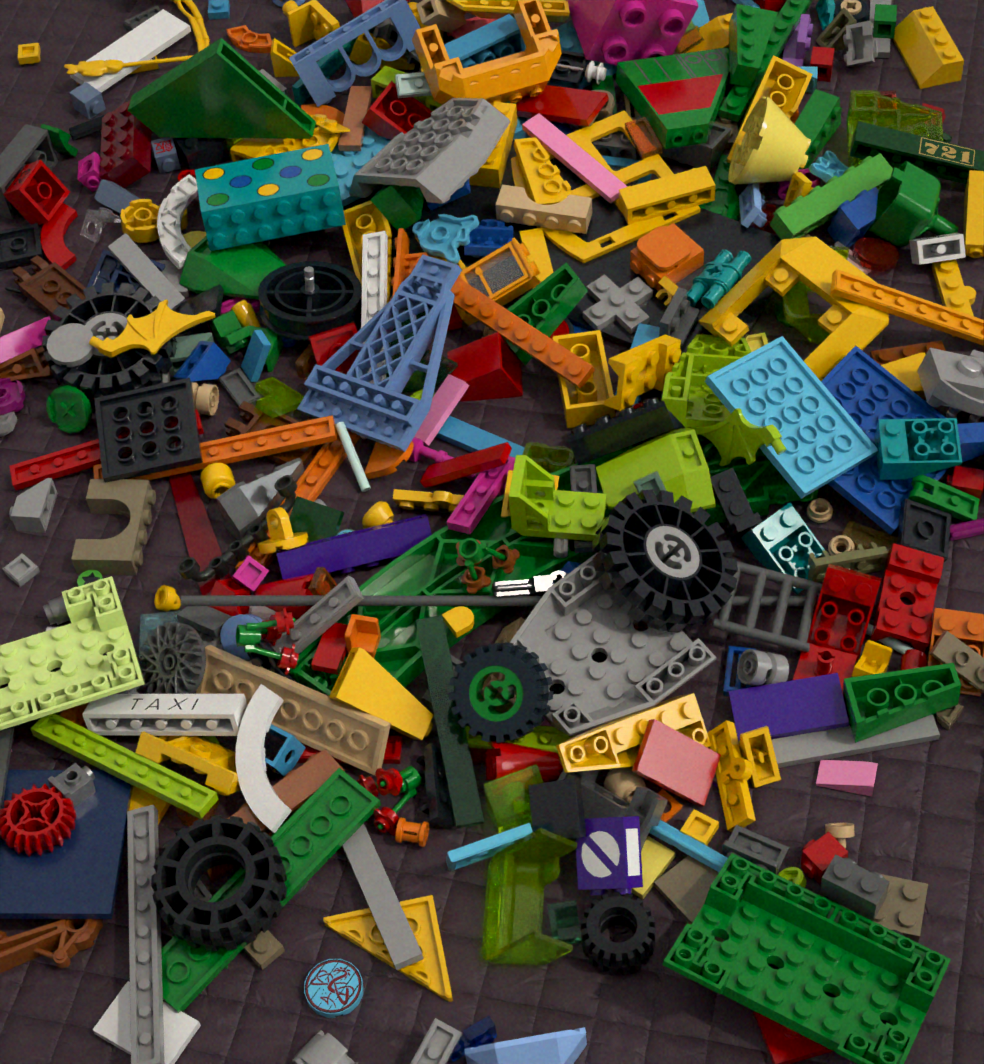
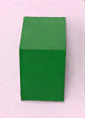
M247 326L251 335L247 336L249 343L254 330H262L270 342L271 347L264 367L268 373L272 372L284 347L282 337L267 328Z

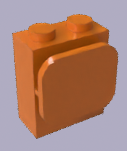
M674 223L668 227L659 226L641 237L637 241V247L630 251V267L633 272L641 275L647 284L657 291L665 289L658 283L664 276L676 284L704 265V249Z

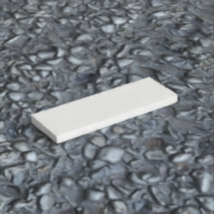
M163 9L86 62L111 59L128 63L150 60L190 33V25ZM140 66L123 67L118 73H106L95 77L82 76L78 72L70 76L82 85L87 82L102 93Z

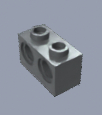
M616 131L593 141V145L602 156L633 160L640 159L639 152L623 132Z

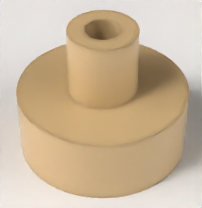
M853 823L825 824V834L830 832L844 848H846V838L855 836Z

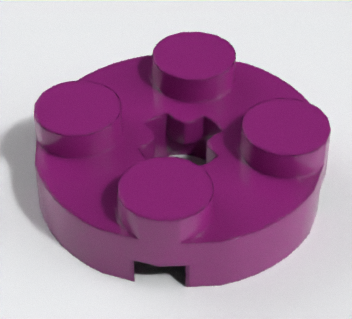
M10 378L0 379V415L23 409V401L26 394L20 381L16 380L17 383L11 382Z

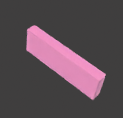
M448 374L432 398L430 411L414 437L423 440V443L428 446L431 444L468 389L469 385L465 381Z

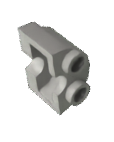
M871 20L846 26V34L843 36L844 45L848 47V52L844 55L846 67L875 62L874 58L878 57L877 38L873 39L872 28L874 26Z
M319 1030L292 1060L294 1064H358V1062H354L347 1056L348 1050L330 1033L324 1035L322 1030Z

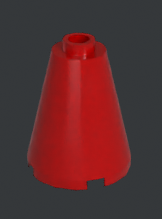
M312 573L260 584L253 595H326L328 593V586L326 581H321L320 577H323L321 574ZM312 606L266 607L276 612L283 611V608H286V613L292 612V616L297 620Z
M496 740L488 742L492 749H487L486 779L492 780L493 788H488L491 796H501L527 789L528 785L557 781L559 775L564 770L557 752L508 742L496 743Z

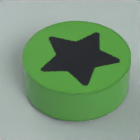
M87 570L79 575L77 584L82 586L103 579V577L97 570Z

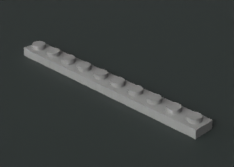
M153 804L127 811L131 1064H165L161 915L154 903L152 896L154 891L151 887V876L157 874L153 866L156 858L159 856L158 810Z

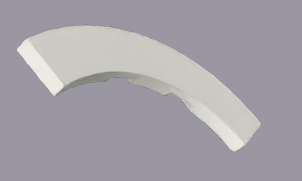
M190 174L172 187L170 194L162 201L157 218L158 236L162 249L178 269L184 267L187 253L192 249L181 234V220L184 211L192 200L198 196L196 179Z
M261 684L252 696L240 723L236 742L235 763L239 785L246 802L258 819L275 833L292 810L278 797L267 778L264 741L272 720L284 700Z

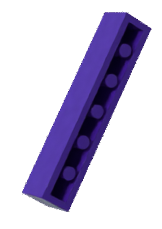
M426 514L307 542L305 545L289 550L279 549L276 550L283 579L312 573L321 574L323 577H320V579L330 576L329 572L339 570L340 573H347L355 570L354 566L364 564L365 567H372L380 564L379 560L387 558L393 561L432 535L428 517Z

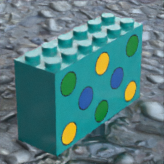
M329 144L195 169L201 215L210 251L346 225L339 184Z

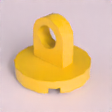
M277 507L269 510L266 516L271 539L258 543V548L261 554L275 553L279 549L289 550L305 545L309 538L307 532L293 533L287 512L282 507Z

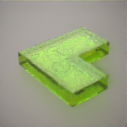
M274 377L259 381L255 385V391L265 396L256 401L255 407L272 418L297 409L304 398L303 395Z

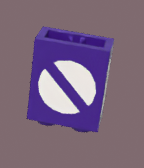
M639 816L586 818V837L575 838L578 890L590 889V895L607 894V889H614V892H620L621 895L626 893L632 894L631 888L643 887Z

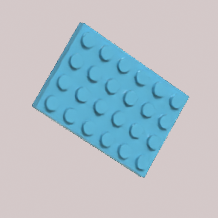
M783 336L708 375L705 383L730 413L734 409L740 408L743 416L751 424L756 426L773 424L782 436L780 439L787 450L777 455L772 446L766 447L763 444L759 448L801 499L873 457L878 452V448Z

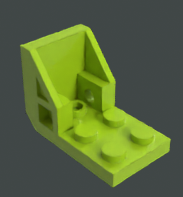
M516 455L509 492L512 529L523 536L593 541L597 536L595 532L605 518L607 494L555 490L554 477L527 455Z

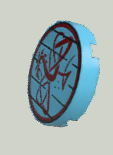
M328 959L318 963L309 972L304 983V994L309 1007L318 1015L336 1018L335 1016L342 1014L344 1016L351 1013L359 1005L363 996V980L359 970L352 963L342 959Z

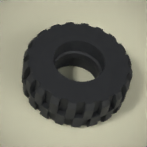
M222 815L212 816L210 820L205 821L199 819L193 822L194 825L186 829L183 827L175 833L176 837L172 841L168 840L163 846L162 856L156 858L153 867L157 874L151 876V887L154 891L152 895L153 900L165 924L179 940L185 939L189 946L197 949L202 945L206 951L217 952L219 948L224 947L227 951L237 949L238 944L243 942L249 944L256 940L255 936L261 931L265 933L272 926L270 922L272 918L279 916L282 910L280 900L286 899L287 887L285 885L287 880L286 871L273 840L266 832H261L260 827L255 823L247 822L245 824L242 818L230 816V819H224ZM221 864H233L245 870L246 875L242 886L228 899L219 902H205L194 896L195 886L199 878L210 868Z

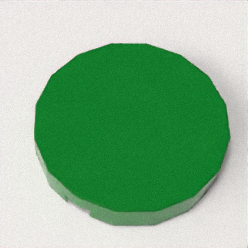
M69 385L60 386L47 398L46 410L48 416L53 423L55 422L59 426L57 428L61 431L77 433L89 425L92 419L90 402L85 394L76 387Z

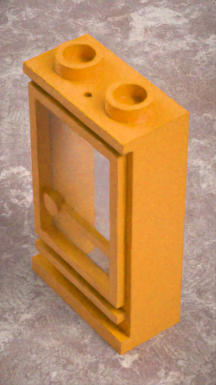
M515 237L509 243L462 270L458 276L501 306L541 283L537 276L540 274V270L535 262L530 263L527 257L530 255L528 248L524 242L520 244ZM455 305L462 320L468 326L478 321Z

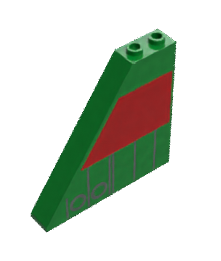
M729 47L617 62L615 82L664 149L707 143L730 83Z

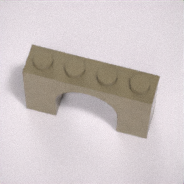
M90 479L86 501L91 514H120L130 518V522L124 531L112 538L76 539L71 558L76 573L81 574L87 570H97L102 575H137L138 566L143 563L142 547L147 543L146 529L147 525L151 524V506L156 502V492L152 490L149 480L123 479L105 483L104 479Z

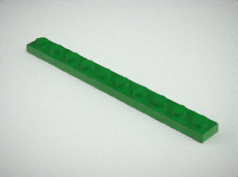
M787 0L775 19L752 86L746 87L734 84L719 109V117L736 122L741 120L750 105L773 55L779 57L800 23L801 14L806 13L813 0Z

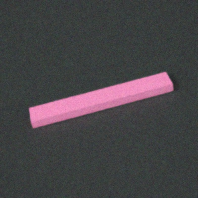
M540 113L522 124L523 131L532 138L536 137L548 152L610 204L619 198V189L628 187Z

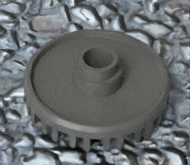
M166 622L164 623L165 626L157 625V629H153L156 635L147 636L148 642H144L145 645L150 646L149 650L140 652L143 658H140V661L146 662V669L141 668V672H144L142 674L143 678L148 680L143 687L147 688L148 693L194 694L202 682L206 668V652L200 635L194 628L184 623Z

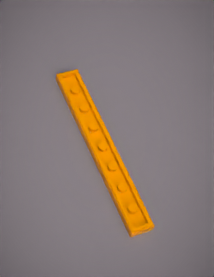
M838 269L832 273L831 294L984 346L983 319Z

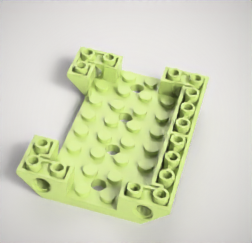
M112 576L62 591L66 610L71 621L70 624L0 645V686L8 684L7 687L0 689V731L145 685ZM58 667L61 668L60 670H58V671H56V672H51V671H52L53 669H55V668H58Z

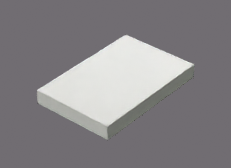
M127 981L92 1031L95 1035L131 1055L130 982ZM163 1001L165 1064H175L201 1025L198 1020L182 1011L178 1013Z

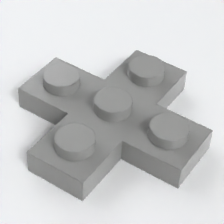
M603 275L586 286L587 293L597 303L583 311V319L595 330H602L614 321H617L632 335L636 332L639 323H650V317L639 305L653 297V290L639 277L619 288L606 275Z

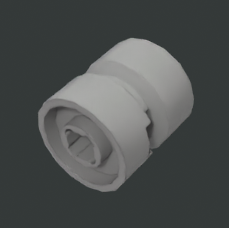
M747 649L738 660L737 675L741 683L753 686L786 682L789 675L788 660L781 654Z

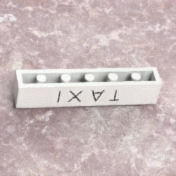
M113 694L89 702L82 715L87 729L98 735L140 736L141 732H146L153 736H237L241 720L248 705L244 694Z

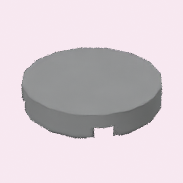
M69 323L60 326L51 333L47 341L46 347L50 358L60 366L62 364L67 365V367H75L85 363L93 355L94 347L89 344L93 333L87 326L79 323Z

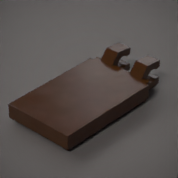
M38 255L30 259L31 263L35 265L32 267V271L36 273L33 276H30L20 266L12 271L17 276L14 278V282L19 286L20 292L53 319L52 313L59 305L69 309L66 299L76 293L81 300L86 299L83 289L86 288L57 263L54 262L49 265Z
M243 401L238 407L239 411H241L240 418L249 422L246 426L242 422L230 417L225 423V427L228 428L226 434L231 437L300 421L269 406L263 405L259 409L257 406ZM322 444L264 457L280 465L300 458L305 467Z

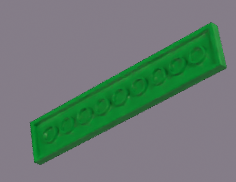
M340 768L271 837L275 847L278 849L287 875V880L285 881L287 887L286 899L280 900L282 908L374 813V810L381 806L378 798ZM240 868L208 902L223 901L234 895L244 882L245 870ZM174 935L162 948L163 1000L178 1013L180 1011L183 1012L241 952L247 943L238 944L237 949L227 951L224 947L219 948L217 952L206 951L202 945L197 949L191 947L185 939L179 940Z

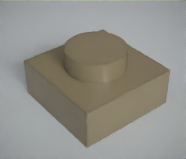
M268 930L265 933L261 931L255 936L256 940L243 948L262 970L285 952L283 945Z

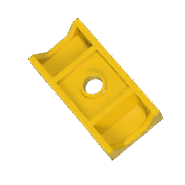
M662 335L609 358V365L619 377L617 395L604 400V405L621 411L634 405L636 397L652 389L663 391L666 374L672 372L673 365L678 363L680 359L681 340L668 335Z
M141 732L135 753L157 764L169 759L178 764H187L193 767L195 772L207 775L205 785L214 788V791L220 795L228 796L241 790L236 771V752L200 736H159L157 738L146 732Z

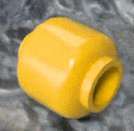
M213 463L205 467L201 472L200 479L205 494L210 498L216 499L236 484L232 471L226 464Z

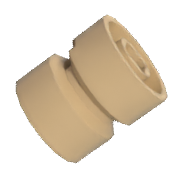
M192 382L195 409L201 415L213 416L217 411L219 403L217 385L203 383L202 386H199L196 382Z

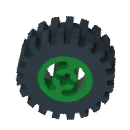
M509 642L481 646L474 649L475 652L466 654L463 657L465 661L457 664L454 671L458 674L450 679L449 685L455 687L453 692H449V700H455L456 706L452 707L451 710L453 715H461L462 719L458 723L462 728L469 726L471 729L468 733L472 736L481 735V740L486 742L496 740V743L512 741L534 731L533 729L540 726L544 721L543 715L549 713L551 706L547 704L548 700L553 699L554 691H549L548 685L553 684L552 678H546L544 671L548 670L545 663L539 664L537 661L539 656L535 652H527V647L515 646L513 645L514 643ZM494 672L504 674L505 679L490 682L491 686L485 687L483 697L482 690L485 680ZM515 686L517 697L513 707L504 713L495 711L494 706L507 704L509 699L514 698ZM502 687L501 695L503 697L497 698L498 690L496 688Z

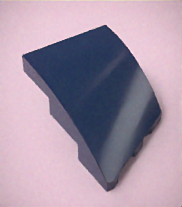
M103 249L87 285V288L94 285L97 294L102 293V283L114 282L117 291L121 283L133 284L135 292L139 287H142L113 254ZM151 260L161 272L165 269V264Z

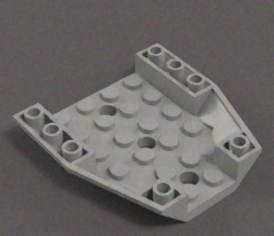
M452 98L431 112V117L416 122L413 129L405 134L401 132L354 174L349 194L352 197L366 198L373 193V190L379 184L420 187L427 202L443 204L450 199V196L456 190L462 188L465 182L479 171L478 169L487 161L508 127L510 120L483 98Z
M596 554L547 589L510 641L515 646L522 645L527 647L526 651L529 653L535 652L539 656L537 659L539 664L545 663L548 670L544 671L546 678L551 677L553 684L564 686L565 690L561 694H553V699L548 700L547 705L551 706L549 713L543 716L552 727L569 736L653 708L717 658L699 638L692 642L682 630L680 633L667 632L666 624L660 630L650 627L645 631L636 630L634 624L638 621L627 615L632 604L628 601L619 608L611 600V597L618 589L604 590L599 578L605 571H595L593 558ZM646 614L640 621L647 623L648 614ZM597 652H602L607 656V659L604 662L598 663L592 659V656Z

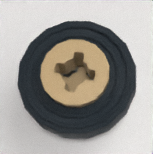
M865 0L835 1L833 19L843 8H846L857 20V23L868 20L870 11L869 5Z

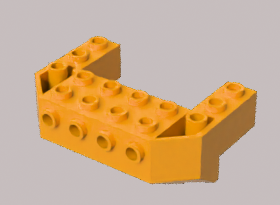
M520 0L513 10L526 46L525 51L467 68L462 67L459 57L449 59L437 24L415 30L412 42L434 101L443 105L452 98H483L490 104L508 101L516 103L522 97L529 95L530 97H536L542 94L562 53L558 30L550 29L540 0Z

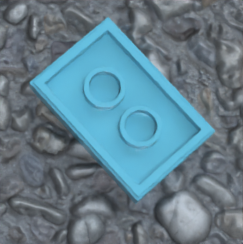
M530 823L448 851L446 863L449 871L529 844L533 834Z

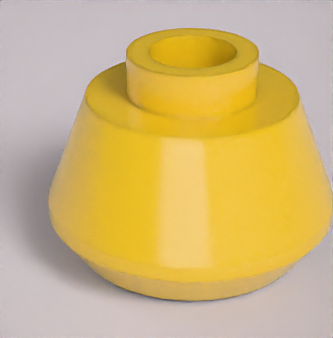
M384 501L375 503L362 518L363 528L394 522L392 521L394 514L389 504Z

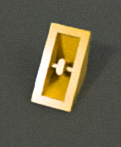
M274 38L271 44L270 55L275 77L299 76L289 57L297 52Z
M768 726L741 733L739 742L742 758L749 760L753 765V773L750 777L753 787L756 788L781 780Z

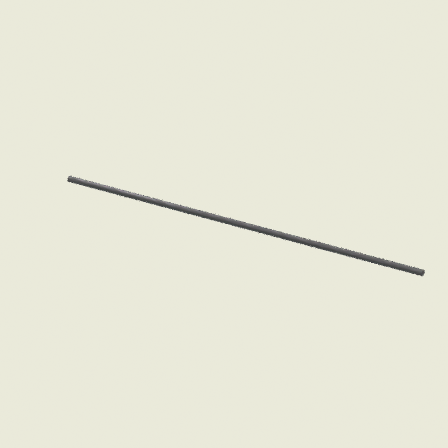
M181 595V606H314L325 595ZM363 595L364 599L355 606H536L542 596ZM734 596L732 606H749L751 596ZM762 596L760 606H776L779 596ZM790 596L788 606L804 607L806 596ZM817 596L815 607L817 606L819 596Z

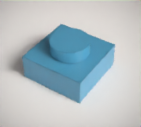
M209 0V20L229 18V0Z

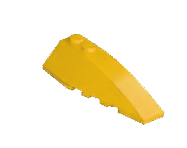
M773 55L750 102L726 162L731 163L736 144L741 145L746 133L742 129L759 99L763 96L770 97L790 119L797 111L813 74Z
M370 200L344 210L346 225H342L354 272L361 286L363 235L381 231L386 232L388 236V303L391 290L392 231L389 221Z

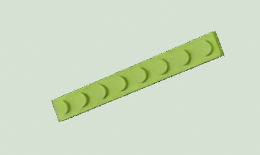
M55 713L40 718L31 728L33 736L200 819L218 801L217 792Z

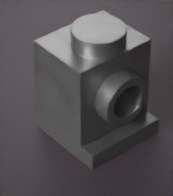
M74 763L55 778L53 776L48 778L50 789L55 786L56 790L62 793L63 798H70L73 801L74 807L96 792L93 782L95 776L87 766L81 768Z

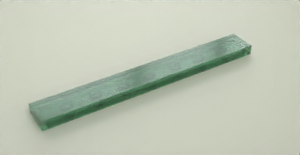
M436 616L416 620V628L456 829L484 824L465 727L462 728L458 723L462 719L461 715H453L451 710L452 707L456 706L455 700H449V692H453L455 687L449 685L451 677L455 676L443 617Z

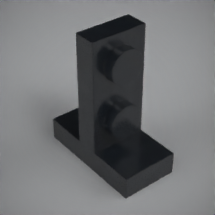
M733 468L710 477L713 492L729 526L726 528L729 538L753 529L762 522L758 512L753 514Z

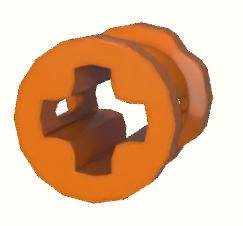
M401 817L396 828V842L419 843L420 847H425L429 835V822L424 821L422 824L408 822L406 818Z

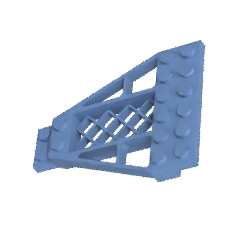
M422 255L412 273L400 284L391 301L322 366L317 364L314 366L304 383L309 390L297 410L314 419L333 415L335 425L339 422H344L349 432L405 452L430 411L455 297L451 288L462 269L457 264ZM425 311V316L416 319V315ZM408 319L411 320V323L402 327V322ZM413 331L414 336L404 340V335ZM434 338L429 364L419 363ZM398 339V344L392 347L389 346L390 342ZM355 350L360 351L347 374L335 371ZM401 352V357L392 361V356ZM386 359L387 364L378 368L377 363ZM416 370L427 373L421 400L401 394ZM389 373L388 378L380 381V376Z

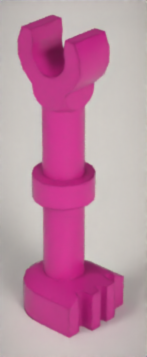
M414 437L412 440L414 443L413 451L408 460L416 462L420 460L421 456H425L435 460V463H439L454 457L449 456L443 450L438 452L424 446L423 440ZM477 473L465 477L474 480Z

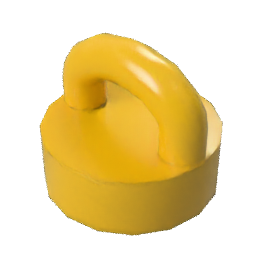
M162 585L155 594L154 604L157 610L168 612L170 610H178L181 607V600L173 587Z

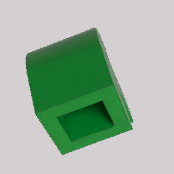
M233 310L227 311L208 321L213 334L226 353L231 354L249 345L247 336L251 335L247 326L241 327Z

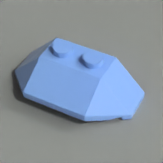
M583 1027L575 1030L558 1031L496 1042L475 1048H465L467 1064H574L587 1045L586 1030Z

